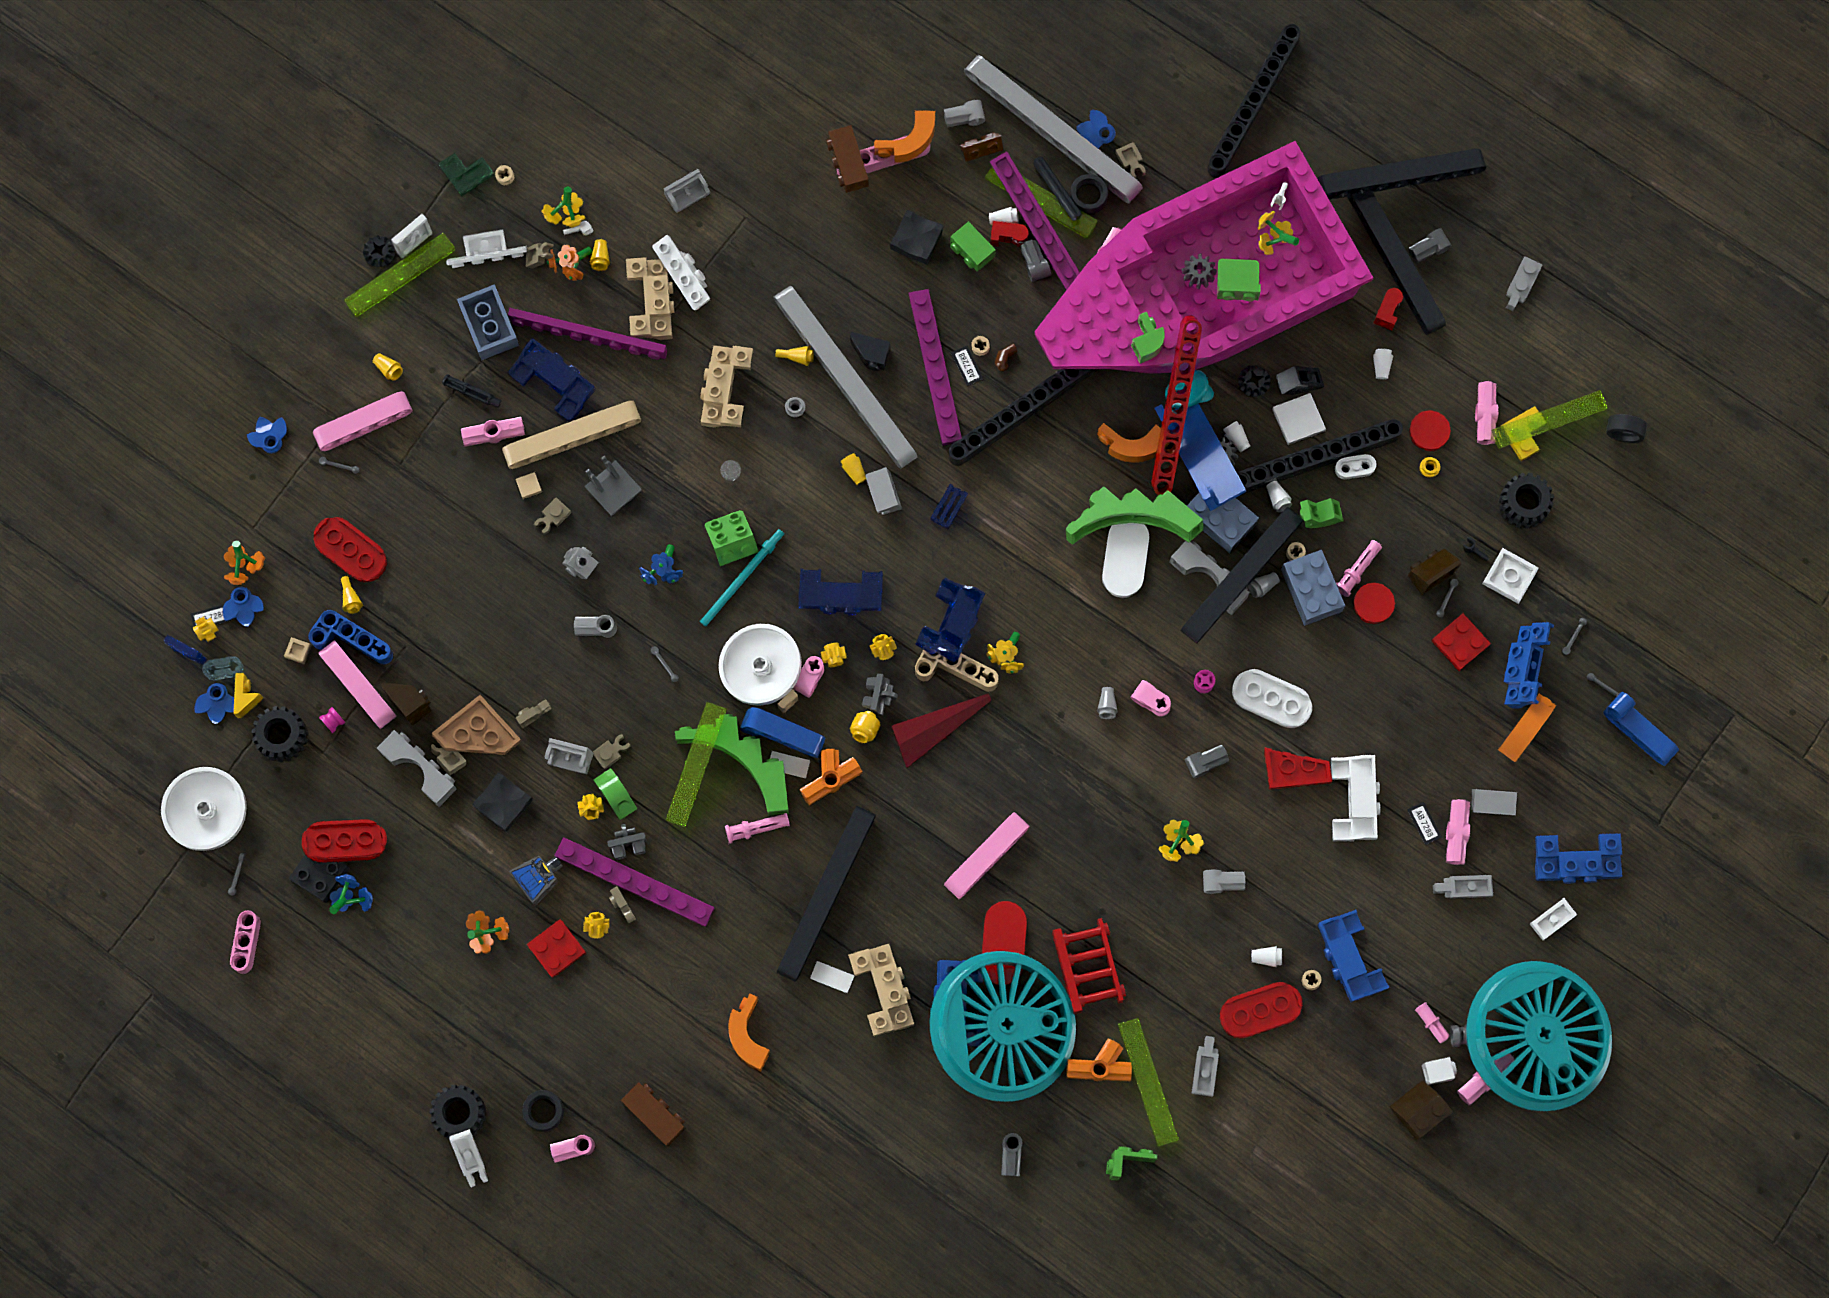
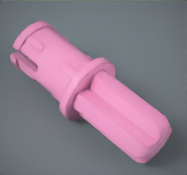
M1426 1002L1415 1009L1425 1022V1027L1430 1029L1439 1043H1443L1450 1037L1440 1023V1018L1434 1015Z

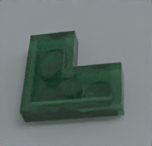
M455 153L438 163L440 169L461 197L494 176L493 170L483 157L468 167L463 165Z

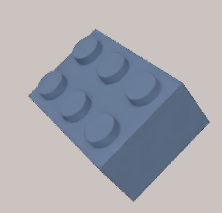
M495 285L457 299L481 360L519 346Z
M1199 492L1187 505V507L1203 519V531L1229 554L1257 525L1259 519L1236 498L1210 511Z
M1322 550L1283 564L1282 574L1304 626L1343 611L1345 607L1344 601Z

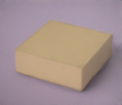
M535 472L516 479L523 499L542 493Z
M291 637L284 657L305 664L312 645Z
M791 690L777 703L778 708L785 713L798 701V694Z

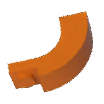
M915 111L914 128L907 137L901 140H874V155L883 158L894 155V163L906 162L919 156L932 141L935 131V111Z
M1103 423L1098 429L1097 435L1102 443L1111 445L1108 454L1125 462H1144L1156 457L1161 428L1155 425L1143 438L1128 440Z
M1540 693L1536 697L1539 703L1530 705L1498 749L1514 762L1517 761L1556 707L1550 699L1542 696Z
M749 994L748 998H743L739 1006L741 1012L734 1009L731 1012L729 1037L740 1059L752 1068L762 1071L770 1050L753 1042L747 1033L748 1020L758 1002V997Z

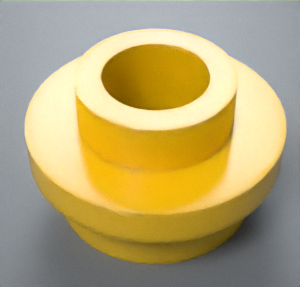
M1427 457L1420 463V471L1426 477H1435L1440 471V463L1433 457ZM1431 465L1433 470H1427L1426 466Z

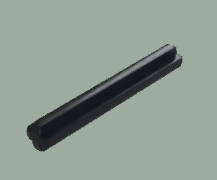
M1041 156L1036 158L1033 165L1072 221L1079 220L1082 216L1079 208L1044 158Z

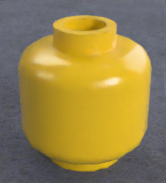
M873 712L857 713L851 724L850 732L856 741L867 743L876 737L880 721Z

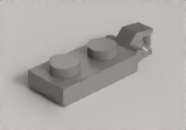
M1524 256L1507 291L1506 296L1510 297L1506 306L1507 309L1514 311L1518 302L1523 304L1542 264Z
M1492 875L1450 876L1449 878H1444V883H1435L1433 885V894L1445 893V898L1450 899L1493 897Z
M1206 1036L1204 1047L1199 1046L1191 1094L1213 1097L1219 1056L1218 1049L1213 1048L1215 1037Z

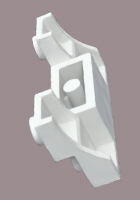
M1375 755L1331 758L1332 780H1348L1349 819L1332 820L1333 841L1376 840L1377 815H1380V802H1376V794L1380 792L1379 782H1376Z

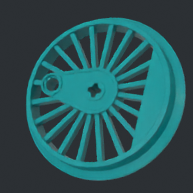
M994 951L967 959L947 975L937 990L932 1003L930 1035L940 1064L959 1086L973 1095L984 1099L1011 1102L1029 1098L1040 1093L1061 1075L1067 1065V1059H1070L1074 1048L1076 1020L1072 1011L1071 1000L1065 988L1048 968L1038 961L1019 953ZM997 965L1001 1003L985 967ZM1003 965L1015 967L1008 1003ZM1023 969L1030 972L1031 976L1014 1004L1020 970ZM974 971H980L994 1005L970 978L969 975ZM1036 977L1039 978L1046 986L1024 1006L1021 1005ZM963 980L988 1009L962 993L961 982ZM1048 990L1051 991L1056 1000L1040 1008L1030 1007ZM963 1001L985 1014V1016L964 1011ZM1058 1005L1061 1018H1058L1055 1012L1047 1009ZM964 1017L983 1022L982 1024L965 1025ZM1043 1017L1049 1019V1027L1043 1025ZM1002 1023L1008 1024V1028L1002 1026ZM1059 1023H1062V1035L1050 1033L1057 1028ZM966 1030H983L980 1034L968 1039L966 1038ZM985 1036L986 1040L968 1055L967 1044ZM1042 1036L1061 1041L1058 1053L1034 1038ZM1025 1041H1028L1054 1058L1048 1068ZM991 1043L992 1045L975 1075L972 1074L969 1061ZM1019 1045L1043 1072L1034 1080ZM996 1047H999L992 1081L989 1083L980 1079V1076ZM1006 1047L1009 1086H999L997 1083L1004 1048ZM1012 1047L1027 1080V1083L1024 1085L1016 1086Z
M1540 961L1522 962L1506 967L1494 974L1482 985L1469 1009L1466 1037L1472 1062L1486 1085L1502 1099L1513 1105L1534 1111H1554L1569 1107L1588 1096L1597 1087L1607 1070L1612 1051V1032L1607 1012L1595 991L1582 978L1564 967ZM1558 979L1564 982L1550 1012L1553 981ZM1546 984L1544 1007L1542 1010L1539 987ZM1569 987H1572L1579 994L1556 1017ZM1530 991L1533 993L1535 1009L1527 995ZM1521 997V999H1522V1001H1523L1525 1007L1527 1008L1529 1014H1528V1013L1524 1010V1008L1515 1000L1516 998ZM1583 998L1590 1009L1561 1022L1560 1020ZM1508 1002L1524 1019L1504 1009L1501 1005ZM1495 1010L1521 1026L1486 1019L1487 1012ZM1591 1013L1596 1021V1025L1564 1029V1026ZM1485 1025L1516 1031L1519 1034L1486 1038ZM1598 1030L1599 1042L1569 1037L1566 1034ZM1541 1032L1544 1033L1543 1037H1540L1539 1035ZM1520 1041L1519 1044L1492 1057L1487 1047L1488 1043ZM1568 1042L1598 1048L1596 1059L1570 1046ZM1522 1047L1524 1051L1501 1073L1494 1061ZM1528 1054L1529 1058L1516 1085H1514L1506 1076ZM1571 1054L1593 1065L1588 1075L1572 1060ZM1533 1062H1535L1533 1093L1521 1088ZM1559 1068L1564 1071V1073H1565V1077H1564V1078H1561V1077L1559 1076V1073H1558ZM1542 1072L1548 1078L1551 1096L1539 1095ZM1575 1073L1583 1080L1576 1087L1572 1083ZM1565 1084L1568 1092L1558 1095L1556 1085Z

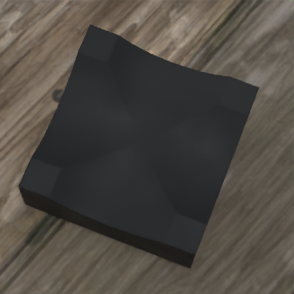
M906 210L902 222L891 241L890 250L927 265L943 233L944 225L927 220L910 210Z
M498 772L486 790L472 805L507 833L533 799Z
M305 854L289 879L324 903H327L330 893L339 884L335 878L347 874L350 868L342 862H317Z

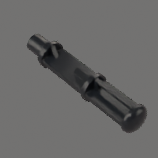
M449 374L443 378L442 384L477 399L486 405L491 404L499 407L502 400L495 398L493 394L456 379Z

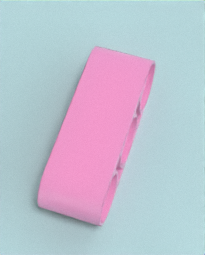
M249 910L243 911L238 917L230 958L231 967L241 974L248 973L253 967L260 930L259 917ZM248 917H253V924L245 926V920ZM249 937V945L241 947L242 939ZM241 958H245V966L242 968H238V960Z

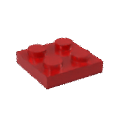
M1461 614L1432 639L1436 647L1458 671L1463 669L1491 644L1464 614Z
M561 919L527 944L552 979L586 954L585 950Z

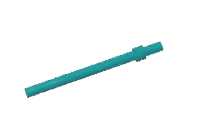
M778 529L769 540H766L761 545L762 549L700 620L703 626L706 627L766 555L772 553L776 548L777 542L783 537V531Z

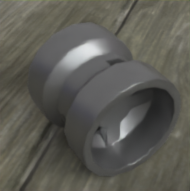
M1458 1025L1450 1026V1037L1453 1047H1459L1461 1044L1467 1045V1025L1464 1027H1459Z

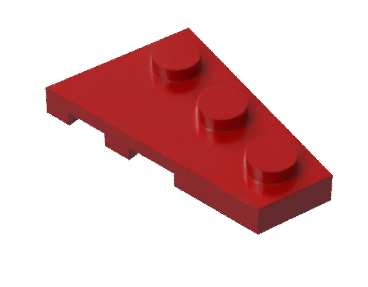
M1264 748L1269 790L1332 783L1329 761Z

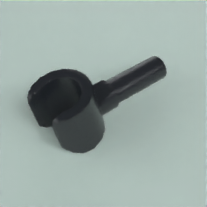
M1467 538V541L1473 546L1467 547L1463 544L1464 551L1467 553L1473 552L1487 561L1489 557L1475 546V540Z

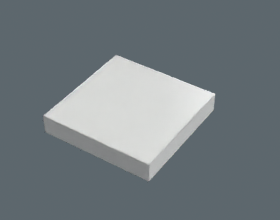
M421 214L391 239L397 254L401 258L408 255L432 234L427 218Z
M1311 393L1272 408L1287 445L1326 431Z
M1502 548L1482 584L1519 604L1539 568Z

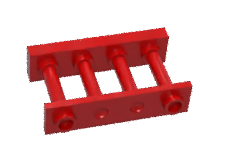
M1102 918L1097 920L1098 927L1068 935L1062 933L1061 928L1055 929L1052 932L1074 1015L1081 1013L1082 1007L1085 1004L1112 997H1117L1119 1004L1123 1002V997L1126 996L1124 985L1119 984L1107 936L1110 935L1107 923H1103ZM1101 936L1103 948L1074 955L1067 953L1066 946L1069 943ZM1106 956L1109 968L1081 975L1073 974L1071 966H1074V963ZM1111 976L1113 989L1084 996L1082 994L1078 995L1077 986H1080V983Z

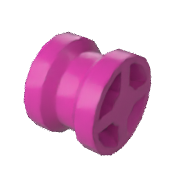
M1209 670L1199 671L1194 679V688L1200 693L1210 692L1216 680L1214 674Z
M333 707L329 709L326 715L319 717L332 733L336 731L337 726L345 723Z

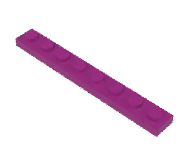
M1005 152L991 160L990 164L1067 290L1080 272L1008 152Z
M929 289L910 292L909 299L942 446L954 444L962 436Z
M510 308L508 312V318L515 326L523 327V325H526L540 332L543 330L551 331V334L556 336L567 335L576 341L584 339L597 346L604 344L609 345L614 350H629L634 355L642 353L655 360L660 358L666 359L667 347L663 344Z
M564 837L554 857L556 856L572 866L701 926H707L715 909L711 905Z

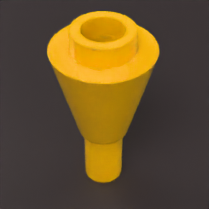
M810 346L789 350L777 349L776 357L788 358L808 366L810 362H813L814 351L811 350Z
M344 576L341 578L344 589L343 611L354 614L362 608L363 604L351 587L349 577Z

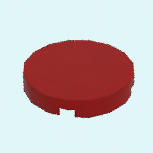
M1431 410L1423 411L1416 415L1409 429L1410 438L1413 443L1426 451H1434L1443 447L1448 441L1451 432L1450 424L1445 416Z
M1368 583L1362 586L1355 594L1353 601L1354 611L1366 623H1382L1394 611V595L1383 584Z

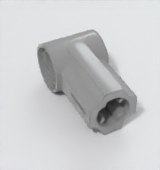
M972 100L966 102L964 106L944 109L947 127L962 124L975 126L985 122L980 100Z
M609 615L575 617L574 620L576 636H603L609 638L614 636L617 631V625ZM604 623H611V627L608 630H602Z
M1205 870L1203 871L1204 893L1244 891L1245 873Z

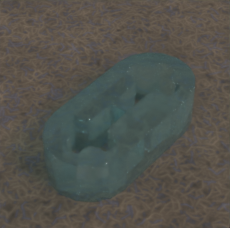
M235 656L213 659L203 665L202 671L210 680L235 677L236 673H242L243 663ZM232 662L238 665L235 667V671H232L230 668L225 669V667H230ZM213 665L217 669L221 668L220 670H215L213 675L208 672Z

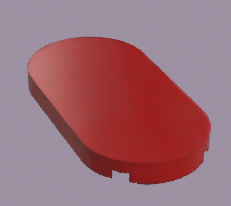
M341 517L326 518L316 526L314 530V543L318 551L352 578L360 582H371L383 574L387 564L383 549L347 520Z
M372 820L323 821L313 823L305 830L302 835L301 845L306 856L317 862L371 860L382 854L386 847L387 836L385 830Z
M1002 901L990 907L985 916L982 954L994 951H1008L1024 955L1027 919L1020 906L1013 902ZM997 965L985 967L991 982L999 985ZM1003 965L1005 985H1009L1012 983L1015 967Z
M1284 982L1273 983L1228 999L1221 1008V1026L1230 1036L1243 1039L1287 1025L1299 1016L1302 1009V997L1295 987Z

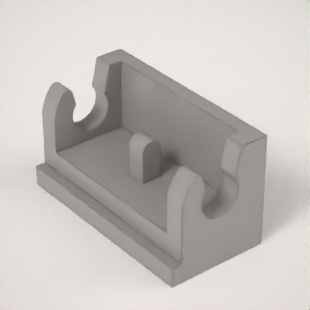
M698 169L664 188L665 197L676 213L709 195L710 191L708 184Z
M886 467L865 475L877 513L885 515L902 509L891 473Z
M550 738L545 759L548 760V765L587 775L594 753L587 747Z
M1472 789L1471 810L1477 813L1516 815L1517 792Z

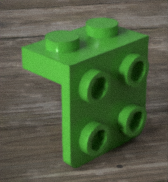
M1220 259L1218 261L1217 299L1258 301L1261 293L1259 262L1257 260Z
M736 511L705 523L706 531L720 566L758 553L753 533L743 511Z
M1119 1147V1149L1112 1153L1111 1159L1107 1161L1106 1174H1110L1109 1180H1119L1122 1174L1123 1159L1154 1163L1158 1155L1153 1154V1150L1140 1149L1138 1152H1131L1132 1148Z

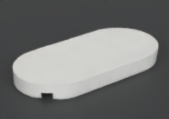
M1144 524L1112 525L1109 530L1102 581L1108 592L1113 596L1120 598L1132 596L1142 586L1149 544V532Z
M1251 669L1242 672L1234 681L1232 693L1234 700L1240 707L1283 727H1299L1307 722L1312 713V702L1303 689L1261 670Z

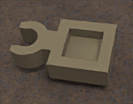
M1134 142L1116 150L1115 153L1124 170L1130 168V175L1135 179V171H1140L1143 176L1145 175V167L1139 164L1142 162V157Z
M544 242L543 244L537 243L527 247L526 267L533 269L545 264V258L551 259L553 254L548 253V251L553 247V244Z
M555 498L542 511L545 517L537 519L534 525L538 528L539 525L545 524L546 527L542 530V533L546 535L549 533L551 525L554 524L558 527L571 514V510Z
M545 699L536 707H531L530 709L527 707L521 710L516 720L523 729L540 718V715L550 711L551 707Z
M622 734L616 737L615 743L611 744L608 740L593 751V756L604 770L621 758L619 755L620 751H627L631 747L629 743L625 746L619 744L624 739Z
M434 744L431 745V752L438 756V764L449 776L466 766V760L458 751H446L443 747L436 748Z
M616 886L611 889L610 892L613 896L609 897L613 906L621 909L628 923L636 920L618 887Z

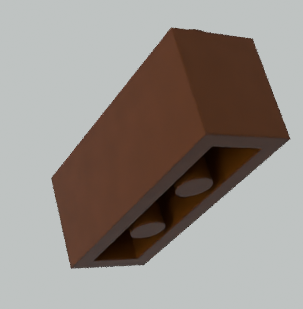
M849 125L828 131L829 139H826L828 150L833 151L834 157L831 159L834 169H838L840 173L837 176L840 187L844 186L846 193L869 187V179L852 126Z
M638 1082L621 1099V1102L668 1147L685 1130V1127L682 1125L685 1121L677 1113L672 1115L667 1110L669 1105L661 1098L657 1100L652 1095L654 1091L646 1083L642 1086Z

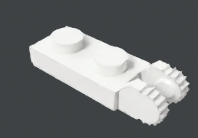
M470 1129L450 1136V1142L470 1187L475 1186V1179L472 1173L477 1171L480 1173L481 1180L487 1182L488 1178L484 1164Z

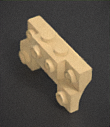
M626 259L627 280H643L646 315L629 316L631 337L659 340L672 339L671 313H674V301H670V294H673V283L669 282L667 269L660 259Z
M713 346L709 369L705 368L704 371L706 387H702L701 400L704 401L701 426L741 427L744 406L730 404L735 374L734 369L750 370L753 348Z
M886 944L850 954L849 959L855 976L871 972L883 1011L867 1015L873 1036L914 1026L907 1001L911 999L907 987L903 988L901 980L904 979L901 967L897 968L890 945Z

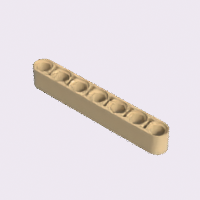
M627 401L508 444L502 448L509 469H515L634 426L641 422V418L635 402Z

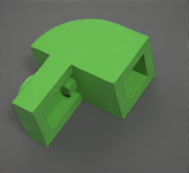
M1147 312L1140 314L1138 317V323L1144 335L1132 339L1131 344L1140 364L1156 357L1160 353L1165 337L1164 328L1156 329L1153 317L1149 318Z
M1330 498L1318 503L1310 500L1300 502V515L1305 522L1306 528L1325 527L1343 521L1339 501Z
M611 768L593 779L619 820L637 809L627 790Z

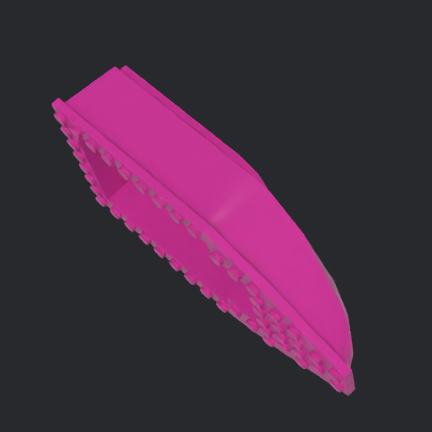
M1294 141L1133 218L1086 264L1035 330L1034 334L1053 369H1114L1150 374L1171 373L1180 323L1185 316L1192 315L1198 319L1202 326L1195 370L1227 359L1353 298L1362 285L1373 280V276L1298 144ZM1285 182L1288 186L1284 193L1286 201L1282 209L1279 210L1280 206L1277 203H1274L1271 207L1275 194L1280 192ZM1274 210L1275 214L1271 222L1275 225L1277 221L1281 223L1289 221L1293 230V235L1291 236L1299 238V243L1296 246L1282 242L1273 244V254L1265 255L1259 247L1260 235L1268 233L1270 239H1274L1270 234L1271 227L1266 225V227L1259 230L1258 221L1261 215ZM1201 253L1202 259L1209 256V262H1215L1214 269L1217 270V273L1214 275V282H1209L1207 288L1201 284L1200 289H1197V284L1190 287V281L1183 280L1185 275L1182 274V268L1185 267L1184 262L1186 260L1190 261V256L1193 255L1197 259L1198 254ZM1220 259L1257 260L1259 262L1261 293L1258 301L1217 299L1218 261ZM1147 312L1149 318L1153 317L1156 329L1164 328L1165 337L1160 353L1156 357L1140 364L1131 344L1132 339L1144 335L1138 323V317L1140 314ZM1196 323L1188 324L1186 330H1193L1196 327ZM1186 343L1183 346V350H1190L1192 343ZM1182 363L1179 370H1186L1189 364Z

